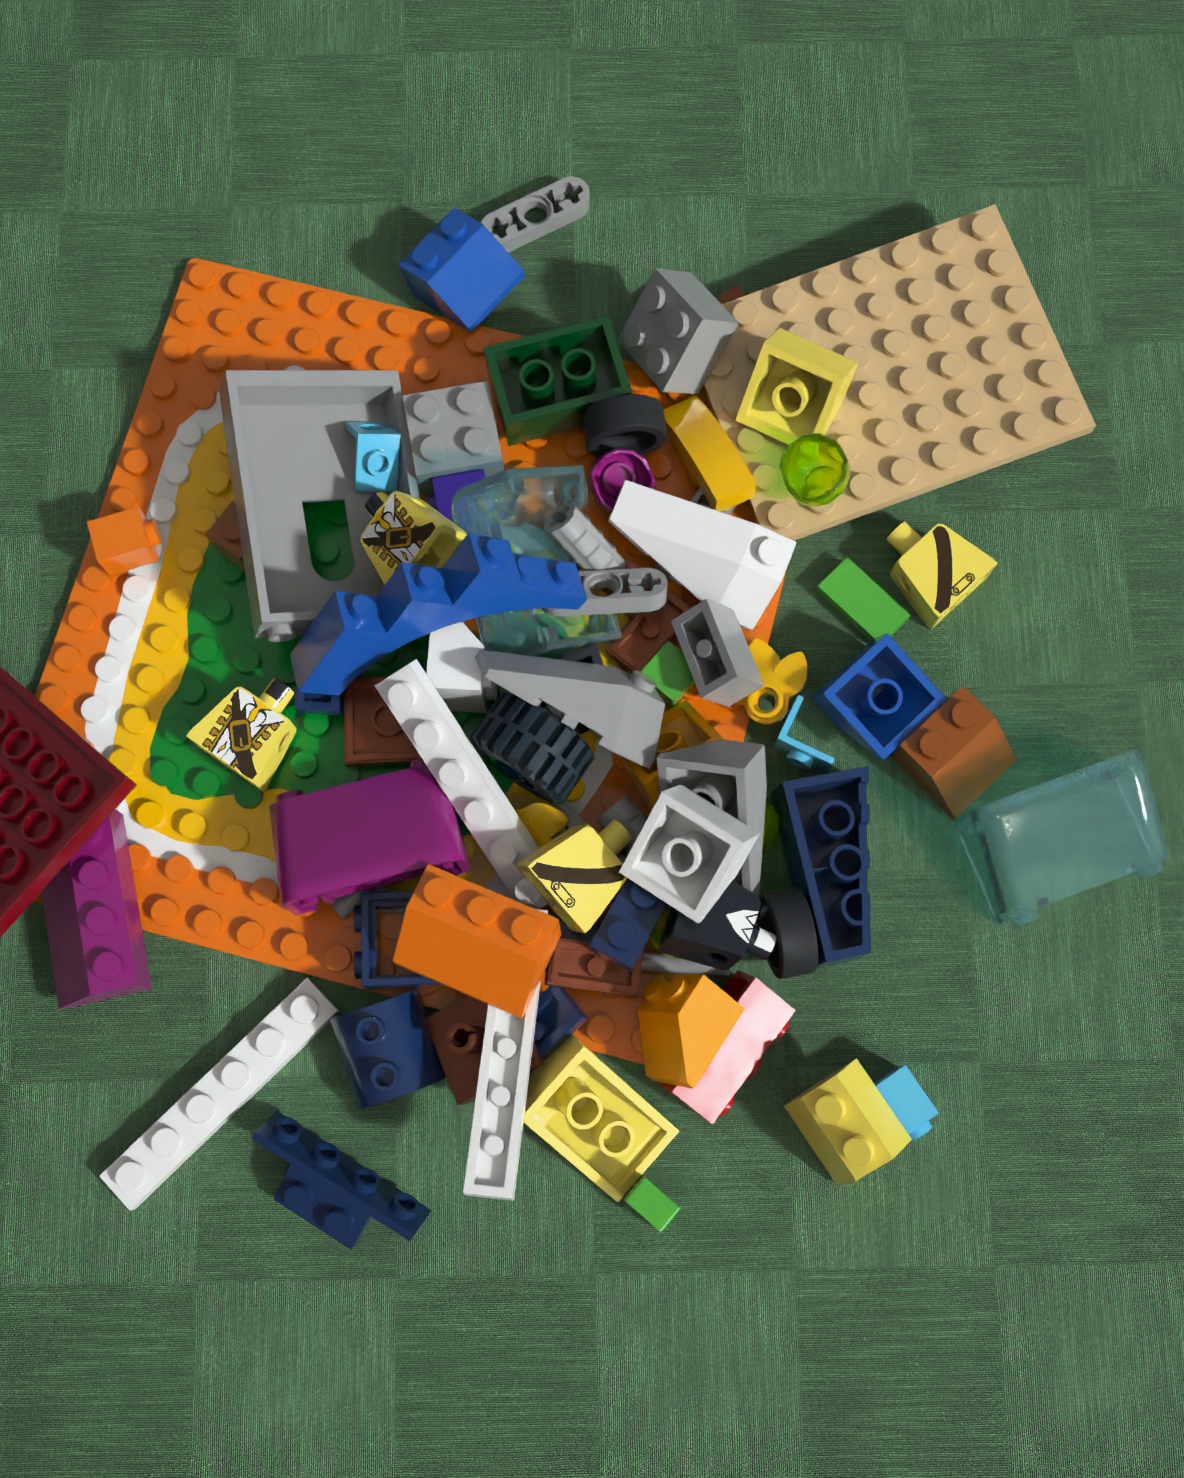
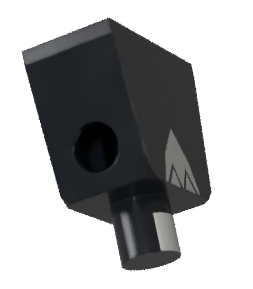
M732 880L700 923H696L671 907L656 951L716 969L729 970L743 958L745 952L766 960L775 945L776 934L754 925L761 901L758 896Z

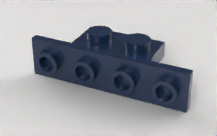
M278 1111L263 1123L252 1137L254 1141L291 1164L273 1199L350 1250L360 1240L371 1217L411 1241L432 1211L419 1203L414 1196L397 1189L380 1178L372 1169L363 1167L340 1152L333 1144L324 1142L301 1127L296 1120L286 1117Z

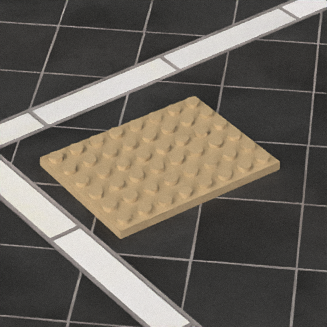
M995 204L722 304L739 324L703 385L714 417L734 444L756 482L754 498L749 499L748 502L757 524L793 541L1093 432L1096 426ZM779 328L858 362L843 402L814 456L735 421L763 343Z

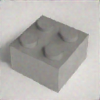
M655 268L617 341L662 392L699 394L739 322L691 272Z
M488 381L402 395L415 473L422 495L434 493L432 478L484 469L486 484L506 480Z

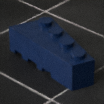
M869 766L784 781L770 794L792 887H797L802 891L812 914L818 944L817 968L855 961L871 953L870 892H867V869L870 868V850H867V824L869 823L867 783L869 782Z

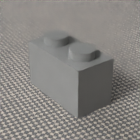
M705 599L671 621L702 699L729 707L764 686L733 609Z

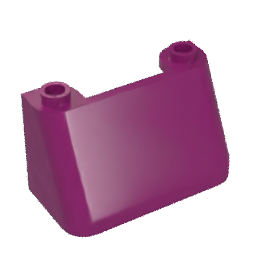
M422 758L410 762L408 769L304 794L303 790H291L276 796L277 802L271 804L269 809L278 886L283 908L295 916L317 911L318 898H322L325 903L329 904L336 902L337 897L421 877L427 864L446 872L448 871L456 876L472 872L458 813Z

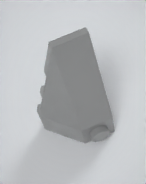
M486 650L478 651L475 659L484 677L534 706H539L542 701L546 702L547 707L561 718V722L572 729H575L579 722L596 735L600 736L598 744L611 752L648 769L654 763L665 703L655 690L656 682L646 674L638 670H634L630 674L614 666Z
M717 740L660 753L657 756L659 794L664 790L681 784L760 833L741 869L733 879L759 897L767 791L765 745ZM757 915V918H756V921H755V924H754V925H756V926H757V921H758V915Z

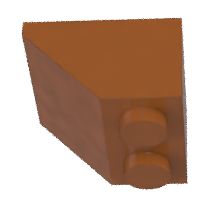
M964 686L905 739L891 756L953 820L1017 760L995 716Z

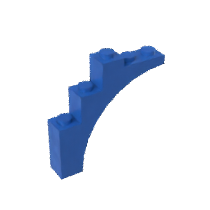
M468 534L443 568L401 562L377 596L335 590L290 654L298 692L339 696L358 675L387 654L412 640L438 629L476 617L513 610L540 608L578 610L587 600V596L576 563L514 554L507 539Z

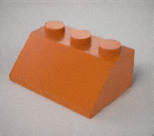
M427 864L406 907L393 963L523 1019L562 933L558 918Z

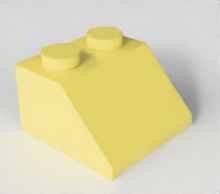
M779 328L763 343L735 421L814 456L843 402L858 362Z
M857 1058L784 1105L836 1185L857 1181L894 1159L912 1140Z

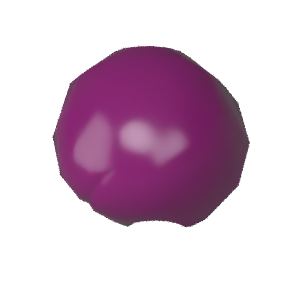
M618 448L599 456L589 476V489L595 503L611 514L625 480L653 489L655 478L646 459L634 450Z

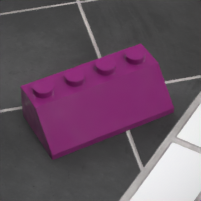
M115 809L41 892L58 1007L61 1010L152 989L124 816Z

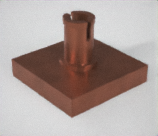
M469 996L426 1018L431 1040L457 1105H467L476 1099L488 1004ZM533 1041L530 1071L544 1064L535 1041Z

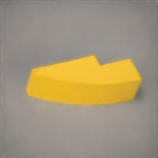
M696 395L664 409L667 434L694 485L699 484L712 509L723 512L754 498L756 482L717 419Z

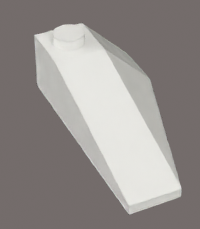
M628 480L624 481L608 519V522L646 556H651L671 574L669 577L679 586L683 585L700 601L709 599L733 609L740 627L748 631L754 629L781 584L797 543L758 524Z

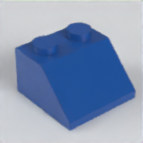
M455 207L398 264L415 298L470 333L526 276L520 265L483 224Z
M888 633L873 638L810 697L839 730L880 760H884L947 700Z

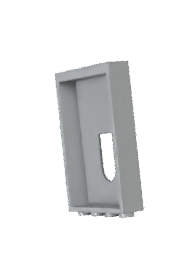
M225 370L219 395L254 638L268 637V640L271 642L292 640L296 635L305 634L335 590L377 596L384 587L382 579L360 542L362 532L373 519L365 510V504L373 494L378 492H384L390 496L392 492L400 491L420 499L398 370ZM346 422H386L401 434L398 482L395 491H357L354 488L356 438L346 429ZM344 501L354 563L353 571L347 578L340 581H329L319 576L314 570L311 563L302 502Z

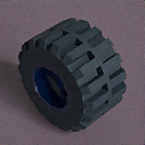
M508 692L500 694L470 736V741L476 751L489 764L525 790L552 803L563 804L595 759L586 741L571 727L562 723L560 718L542 706H534L515 694Z

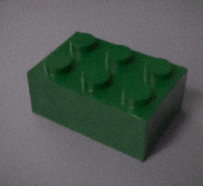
M609 315L483 347L487 373L508 446L583 427V413L588 407L607 398L632 394Z

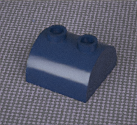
M418 989L329 1019L357 1109L373 1106L406 1095L446 1078L430 1037L426 1022L427 1015Z

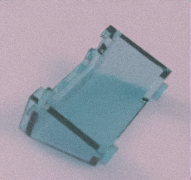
M583 465L506 469L462 487L456 492L452 501L451 508L454 524L463 529L467 535L475 534L507 539L514 554L570 562L567 554L561 548H557L555 541L545 532L543 527L547 516L559 505L573 502L581 511L586 506L588 486ZM526 609L476 617L481 643L486 651L539 657L572 650L593 641L596 644H602L622 638L617 614L556 617L544 613L541 609Z
M1139 749L1122 753L984 805L970 812L955 825L997 925L1011 920L1014 928L1040 919L1038 909L1112 880L1136 873L1140 881L1166 871L1162 863L1170 859L1148 769Z

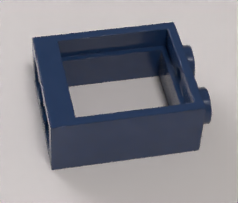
M414 891L361 893V905L354 906L355 933H361L362 951H355L354 975L355 979H362V987L368 990L446 987L419 974L380 975L379 910L406 909Z

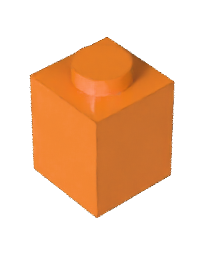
M138 507L87 521L96 560L110 576L160 561L156 545L162 544L158 526L154 519L148 520Z

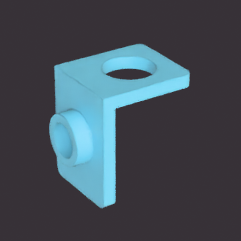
M346 422V429L356 438L354 488L357 491H395L398 482L401 434L386 422Z
M798 695L773 749L786 754L785 759L798 768L810 770L813 767L828 773L835 760L833 757L786 736L804 699L803 696Z

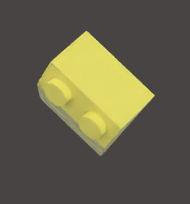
M572 1034L543 1061V1065L537 1067L529 1075L524 1123L618 1203L679 1133V1130Z

